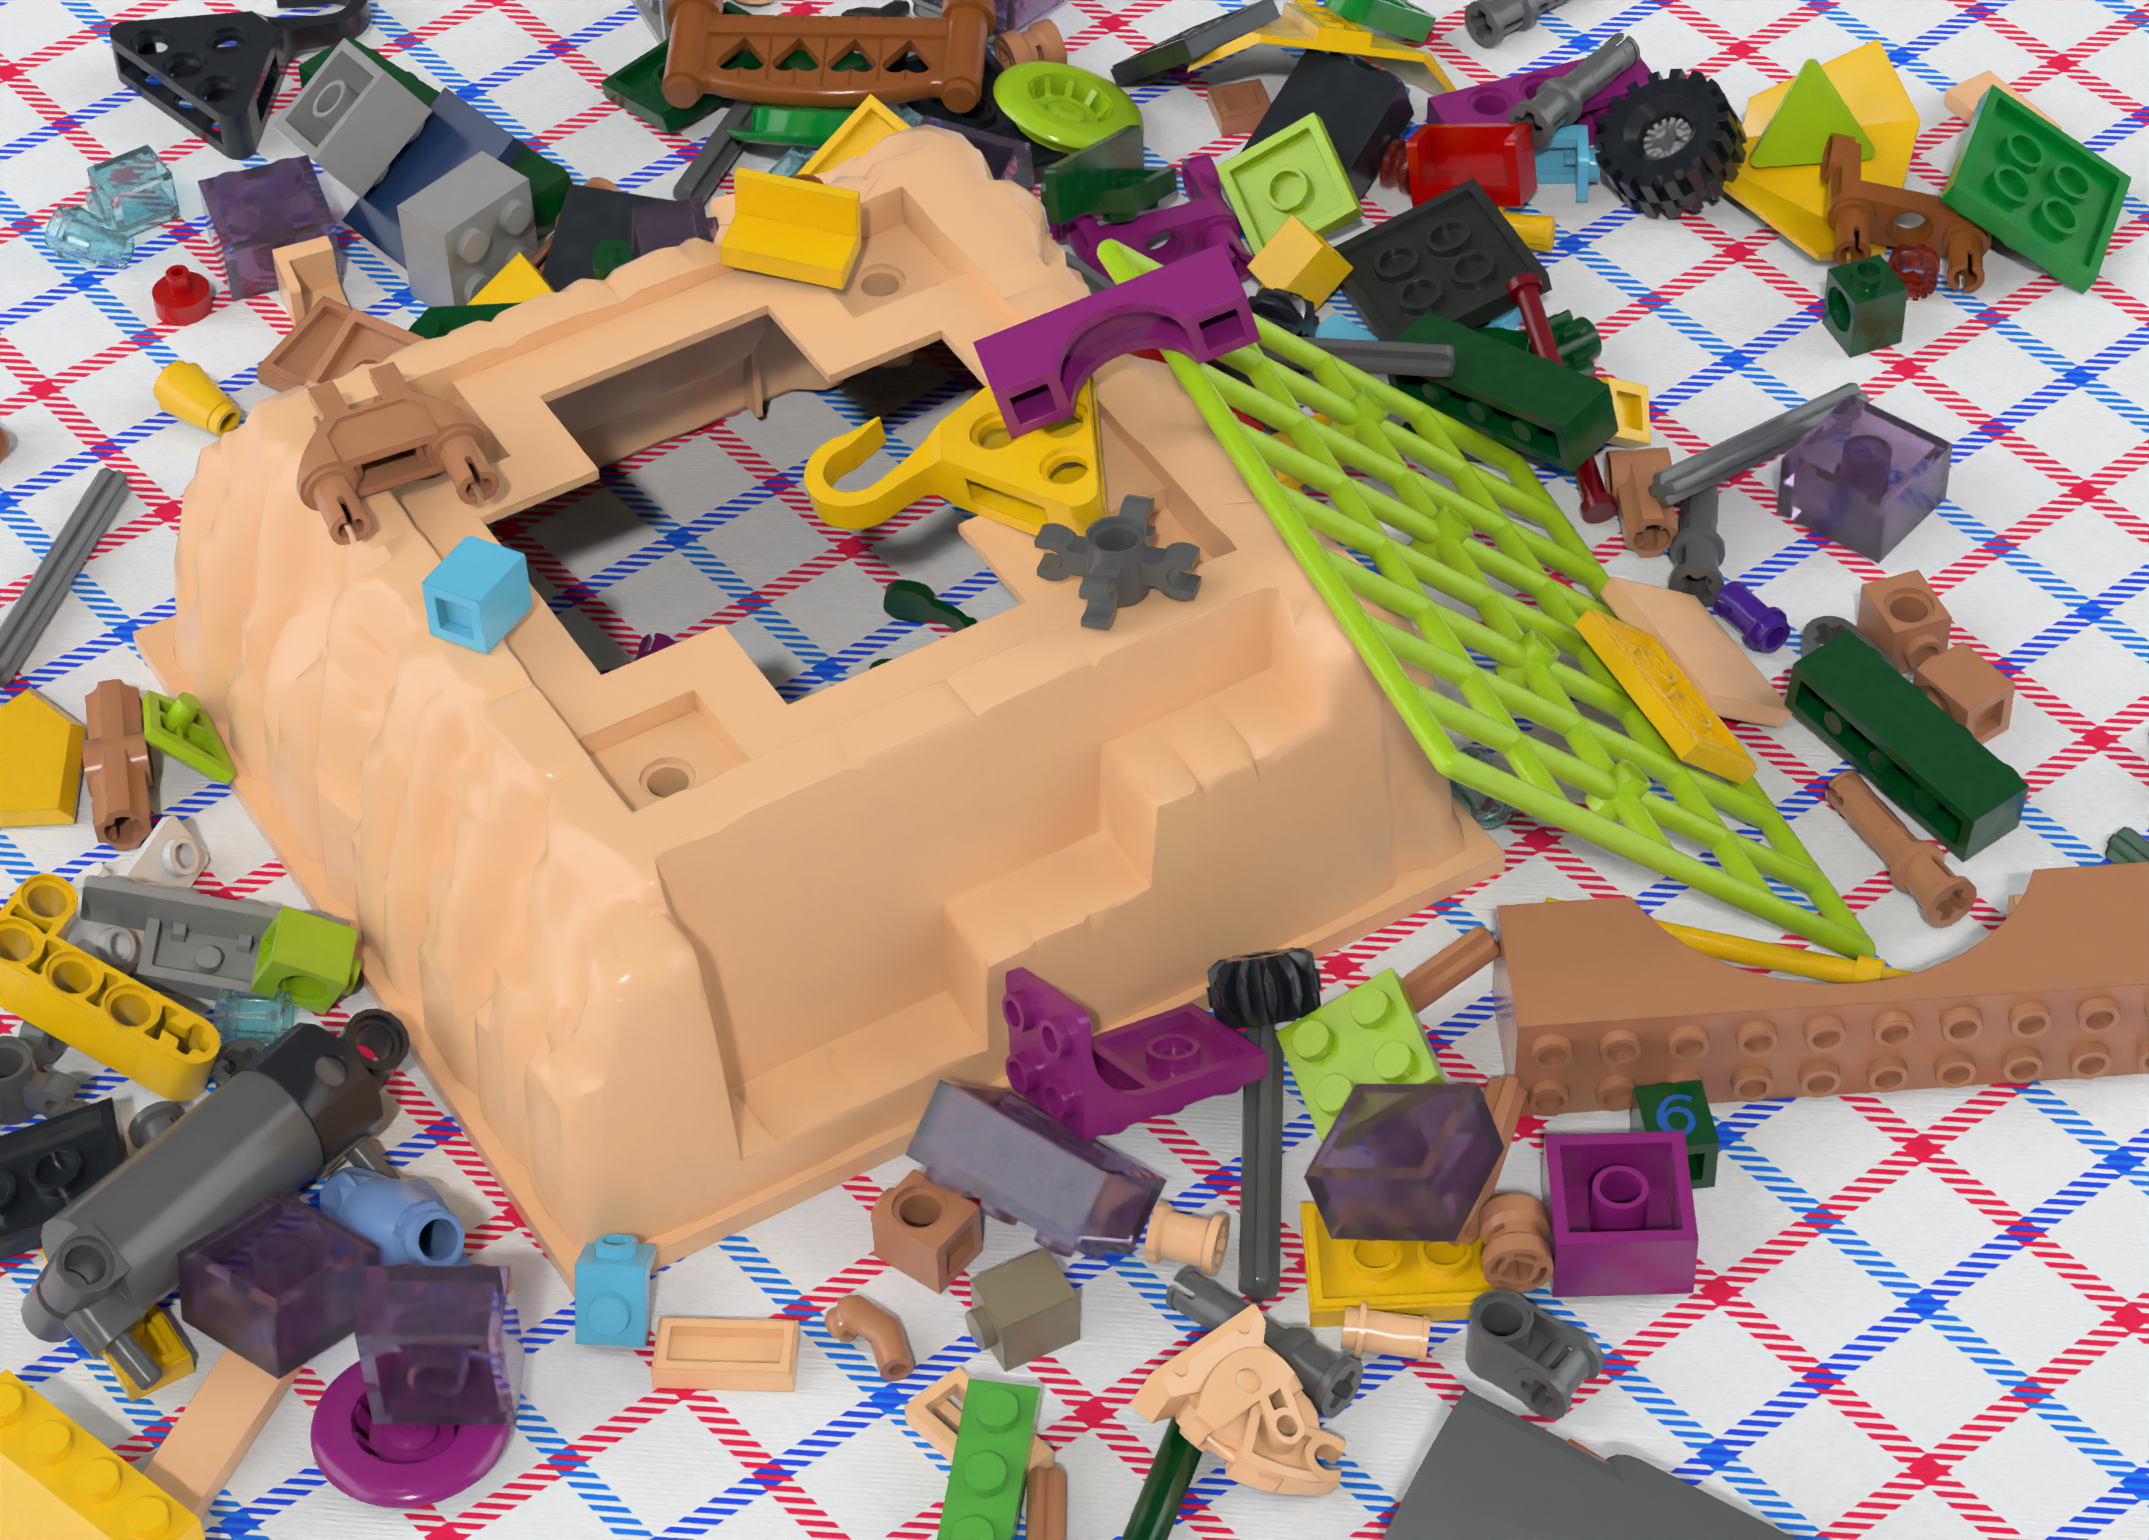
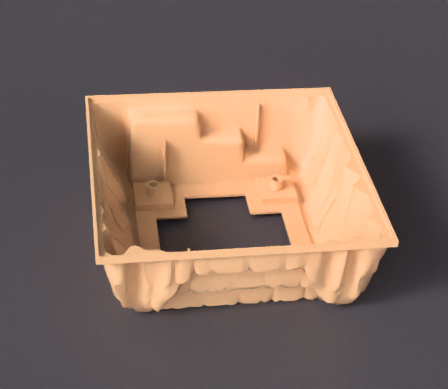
M929 124L905 129L885 136L863 157H850L833 168L825 185L860 192L861 248L843 290L721 265L720 246L730 224H722L719 226L713 243L700 238L686 239L679 246L654 250L614 269L605 280L581 278L558 293H543L501 311L491 322L478 320L454 329L446 336L416 342L392 352L382 362L361 364L342 377L331 380L335 383L349 410L373 403L374 398L379 397L370 379L369 369L394 362L411 391L446 400L469 413L484 433L485 446L482 454L499 480V488L496 494L488 500L484 501L477 487L471 485L477 496L478 503L465 504L460 500L449 474L441 472L359 498L363 509L368 513L372 521V529L364 539L357 542L350 527L345 525L344 527L350 538V544L338 545L332 540L321 513L311 510L303 504L297 492L296 484L303 453L316 431L313 417L318 416L310 401L308 388L320 385V383L307 380L304 386L299 385L259 401L253 406L245 423L238 429L224 433L220 440L201 449L195 475L184 489L180 528L174 558L176 615L132 632L136 650L167 696L176 700L180 693L187 692L200 700L202 704L201 709L207 712L237 772L228 786L311 909L328 913L333 918L347 920L350 922L349 927L358 930L353 956L361 959L359 980L379 1009L390 1012L401 1020L409 1035L410 1046L408 1052L574 1297L575 1263L586 1243H595V1239L599 1236L616 1233L628 1234L636 1237L637 1243L656 1245V1260L650 1270L651 1274L1013 1103L1012 1100L1024 1098L1012 1089L1006 1073V1059L1010 1055L1008 1024L1003 1015L1002 1000L1006 995V973L1019 967L1025 968L1082 1007L1090 1018L1091 1033L1094 1036L1189 1003H1193L1205 1012L1212 1009L1209 1007L1206 987H1209L1207 970L1221 959L1250 954L1252 952L1294 947L1312 952L1313 958L1316 960L1505 871V852L1453 797L1450 779L1437 772L1169 364L1139 358L1128 353L1110 360L1093 373L1097 393L1108 517L1119 516L1122 502L1128 494L1154 498L1155 505L1148 519V525L1156 526V536L1151 547L1166 549V547L1173 543L1185 542L1200 548V556L1192 571L1178 569L1185 574L1201 576L1202 583L1192 600H1176L1165 595L1159 588L1150 587V592L1143 601L1129 607L1117 608L1114 622L1109 630L1081 627V618L1088 603L1087 599L1079 598V588L1084 577L1070 575L1061 581H1050L1037 576V567L1044 554L1057 553L1049 549L1036 548L1034 541L1037 536L978 515L959 523V534L1018 600L1020 605L788 705L723 624L601 675L530 582L532 597L530 610L488 655L430 635L422 581L467 536H474L501 546L486 526L487 524L600 479V469L747 409L756 418L763 416V403L794 390H826L843 384L845 378L875 366L891 368L911 365L917 349L941 339L984 386H987L989 382L974 347V341L1090 296L1091 292L1088 285L1085 284L1081 273L1067 267L1065 251L1051 239L1040 199L1012 180H994L981 151L976 149L958 132ZM1069 416L1058 422L1072 421L1077 419V417ZM1076 462L1064 463L1059 467L1072 468L1079 466L1081 464ZM1269 466V468L1277 478L1275 469ZM1311 529L1322 547L1363 566L1344 550L1337 541ZM1354 593L1366 613L1426 641L1420 630L1413 626L1411 620ZM1398 659L1413 682L1435 691L1433 675Z

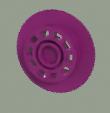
M434 1344L396 1346L373 1353L357 1361L344 1370L328 1386L320 1398L313 1415L310 1432L311 1448L317 1466L332 1485L346 1495L361 1502L382 1507L408 1508L424 1506L442 1501L464 1491L488 1472L506 1445L511 1427V1410L507 1394L500 1381L487 1366L471 1355L457 1349ZM452 1408H455L454 1413H450Z

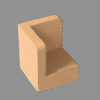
M327 235L272 249L279 292L294 327L323 296L349 307L339 284L334 251Z

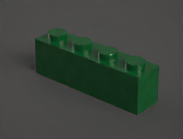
M1427 312L1394 341L1451 345L1455 350V367L1450 377L1387 374L1390 386L1499 443L1571 473L1575 472L1619 431L1609 384L1602 382L1596 377L1586 376L1559 365L1551 359L1542 358L1514 347L1504 340H1497L1467 328L1459 322H1452Z
M1849 629L1793 663L1784 705L1961 862L1964 863L2018 827L2029 790V785L2021 779L2018 772L2010 765L2000 761L1975 739L1968 728L1955 722L1933 703L1920 687L1911 684L1889 665L1876 649L1867 646Z

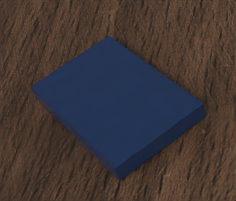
M446 87L429 107L433 111L426 118L423 130L419 136L412 142L405 144L389 164V169L384 179L375 187L370 188L362 198H359L342 220L406 270L407 266L397 206L481 151L509 166L524 147L513 135Z

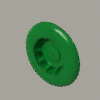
M756 105L752 107V125L730 126L725 129L730 137L745 142L822 147L855 110Z

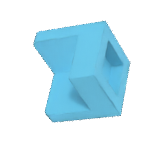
M474 536L465 537L422 581L430 635L487 655L532 606L525 554Z

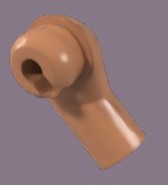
M848 1295L839 1298L837 1301L838 1306L827 1311L824 1322L830 1335L833 1338H839L841 1343H849L857 1335L868 1341L880 1375L884 1380L899 1381L908 1377L913 1372L914 1362L900 1321L895 1316L860 1295Z

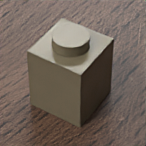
M1046 1247L970 1279L972 1309L965 1313L969 1332L981 1351L990 1348L1005 1372L1080 1340L1078 1294Z

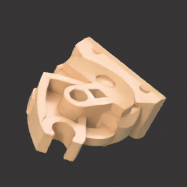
M1255 1303L1154 1370L1129 1403L1137 1413L1150 1423L1175 1417L1177 1424L1180 1426L1179 1433L1201 1452L1210 1450L1227 1460L1224 1476L1240 1484L1279 1494L1325 1495L1330 1494L1340 1482L1341 1471L1323 1469L1317 1463L1315 1456L1324 1458L1330 1464H1335L1343 1455L1346 1442L1334 1434L1320 1430L1317 1411L1311 1400L1301 1391L1304 1387L1289 1364L1264 1343L1266 1321Z

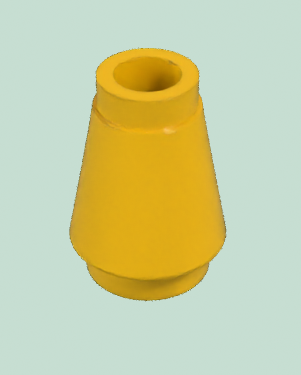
M183 360L174 361L166 366L156 379L153 395L159 401L162 411L213 433L219 438H222L224 433L235 430L239 424L241 410L233 404L197 363H186Z

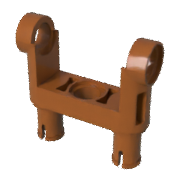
M1833 132L1829 135L1821 162L1820 182L1828 184L1827 221L1830 228L1835 232L1833 253L1835 262L1839 266L1846 264L1847 252L1851 253V262L1871 257V242L1948 258V285L1953 290L1958 291L1961 275L1964 277L1963 293L1979 289L1984 283L1985 278L1983 256L1991 247L1992 234L1972 220L1960 216L1951 206L1940 200L1941 196L1861 180V144L1856 143L1855 137ZM1908 212L1921 215L1925 221L1917 227L1904 228L1896 224L1894 219L1900 214Z

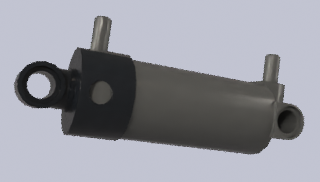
M365 1009L354 1014L338 1037L316 1024L299 1022L231 1073L229 1080L43 1223L40 1238L48 1263L23 1300L21 1314L23 1323L28 1331L38 1339L50 1343L63 1342L74 1336L94 1360L99 1359L108 1352L141 1390H148L163 1376V1370L131 1335L147 1311L305 1184L313 1180L318 1182L345 1159L354 1167L369 1169L389 1178L400 1180V1176L367 1139L380 1129L384 1117L379 1091L408 1055L410 1040L408 1031L401 1020L392 1013L381 1009ZM357 1045L368 1047L374 1052L378 1060L375 1061L361 1054Z

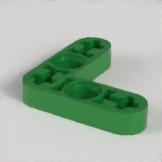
M1325 0L1323 4L1330 10L1354 22L1420 43H1425L1436 20L1434 15L1407 0Z

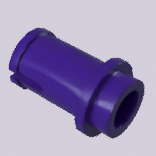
M1740 581L1728 583L1717 593L1716 597L1729 607H1725L1719 601L1713 602L1714 612L1720 617L1725 618L1744 635L1745 644L1752 651L1772 653L1783 646L1789 637L1790 626L1787 623L1786 614L1780 608L1766 606Z

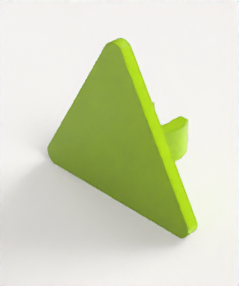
M1808 59L1803 64L1749 155L1751 165L1755 168L1820 164L1827 140L1832 132L1855 137L1856 143L1861 144V161L1872 159L1875 155V148L1816 59Z

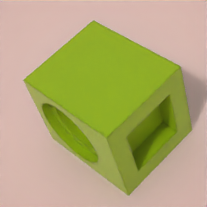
M284 905L261 935L250 991L325 1015L341 994L348 996L352 992L357 982L361 968V959L353 955L358 930Z

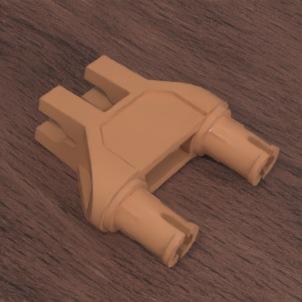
M394 362L369 369L370 379L379 397L374 398L373 403L349 410L333 381L308 388L310 401L318 416L313 417L316 431L307 444L299 465L296 482L297 492L306 507L321 513L332 540L338 545L350 544V538L344 527L345 525L350 527L357 542L364 539L372 529V521L359 501V498L441 472L449 474L460 500L465 504L478 503L477 496L471 485L477 487L484 501L496 494L499 488V480L482 454L485 446V436L476 420L465 410L453 403L411 391Z

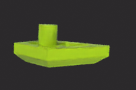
M148 690L142 703L144 733L149 745L212 781L230 785L237 772L207 712L201 709L202 704L200 700L187 692L180 693L175 700Z

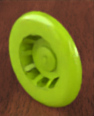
M1051 61L1023 62L1005 69L994 82V98L1002 111L1016 123L1021 132L1033 141L1052 150L1073 154L1128 125H1140L1141 131L1143 130L1142 114L1131 97L1106 78L1080 67Z

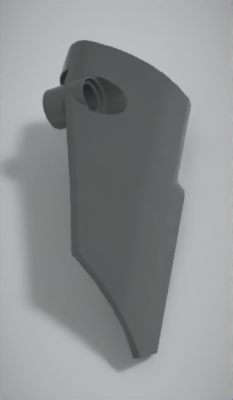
M1466 1390L1459 1398L1430 1447L1382 1540L1798 1539L1641 1459L1630 1455L1616 1454L1604 1460Z

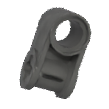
M1504 1289L1490 1290L1478 1296L1470 1308L1465 1349V1361L1469 1369L1477 1377L1489 1381L1514 1396L1533 1412L1546 1419L1557 1420L1564 1417L1572 1405L1571 1396L1585 1380L1597 1378L1605 1367V1356L1600 1346L1592 1337L1583 1330L1567 1325L1528 1302L1518 1293Z

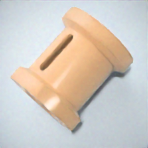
M1159 1201L1155 1206L1147 1229L1145 1260L1149 1263L1159 1264L1162 1259H1169L1201 1267L1202 1274L1215 1277L1222 1266L1226 1253L1230 1226L1229 1217L1216 1213L1212 1219H1206L1173 1211L1172 1204Z

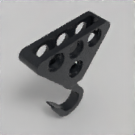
M276 0L279 9L318 7L327 4L345 6L344 9L336 13L316 16L270 17L253 11L119 22L109 31L118 79L227 158L233 160L247 159L257 151L284 81L291 57L298 51L332 46L347 36L353 39L360 36L371 22L369 0ZM235 41L237 43V46L217 47L225 42ZM155 43L165 44L168 48L163 52H157ZM151 75L162 84H148L143 79ZM184 98L195 107H180L176 102ZM217 121L221 131L212 130L209 126Z

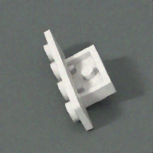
M171 815L161 818L132 859L107 864L96 862L87 866L76 875L71 884L78 894V906L68 936V943L120 972L129 975L139 961L145 931L81 919L80 911L85 878L88 875L99 877L119 875L130 878L139 884L168 889L174 887L190 888L207 865L209 859L208 855L176 816Z

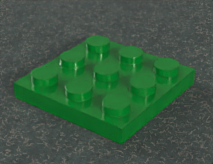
M1992 84L1978 101L1940 200L1951 206L1960 216L1972 220L1999 238L2008 248L2018 251L2048 271L2056 280L2066 283L2083 295L2096 282L2132 178Z

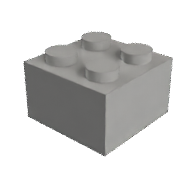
M343 38L274 123V126L314 162L362 198L370 188L375 187L384 179L388 172L389 164L405 144L412 142L419 136L423 130L426 118L433 110L352 43Z
M483 151L477 153L397 206L411 295L430 307L467 305L519 252L530 260L539 250L529 178Z

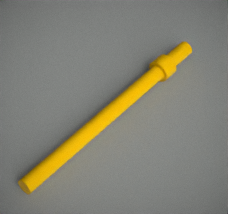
M1547 897L1545 900V902L1563 901ZM1652 919L1680 941L1712 958L1831 983L1871 982L1915 973L1886 967L1885 959L1859 954L1857 960Z

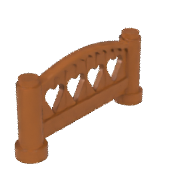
M669 0L667 20L672 29L662 81V91L667 102L677 108L693 106L701 98L702 94H715L737 100L788 107L855 108L859 107L871 94L884 105L928 98H941L945 107L950 111L966 113L972 110L981 98L987 39L995 29L997 6L994 0H944L941 18L803 17L801 15L748 16L723 14V0ZM741 49H750L763 65L757 70H747L743 67L732 70L720 68L721 65ZM795 50H805L818 65V68L812 71H802L798 68L781 71L775 67ZM850 51H860L874 67L867 72H858L854 69L838 72L830 69ZM905 52H915L929 68L922 73H914L909 70L894 73L885 70Z

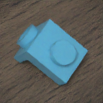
M1587 125L1560 126L1555 130L1553 139L1546 146L1534 149L1537 184H1575L1576 202H1588L1589 182H1599L1600 165L1595 156V153L1600 151L1596 150V148H1589Z
M618 1233L602 1235L595 1239V1243H586L575 1263V1344L646 1346L650 1338V1270L656 1260V1245L637 1243L636 1237Z

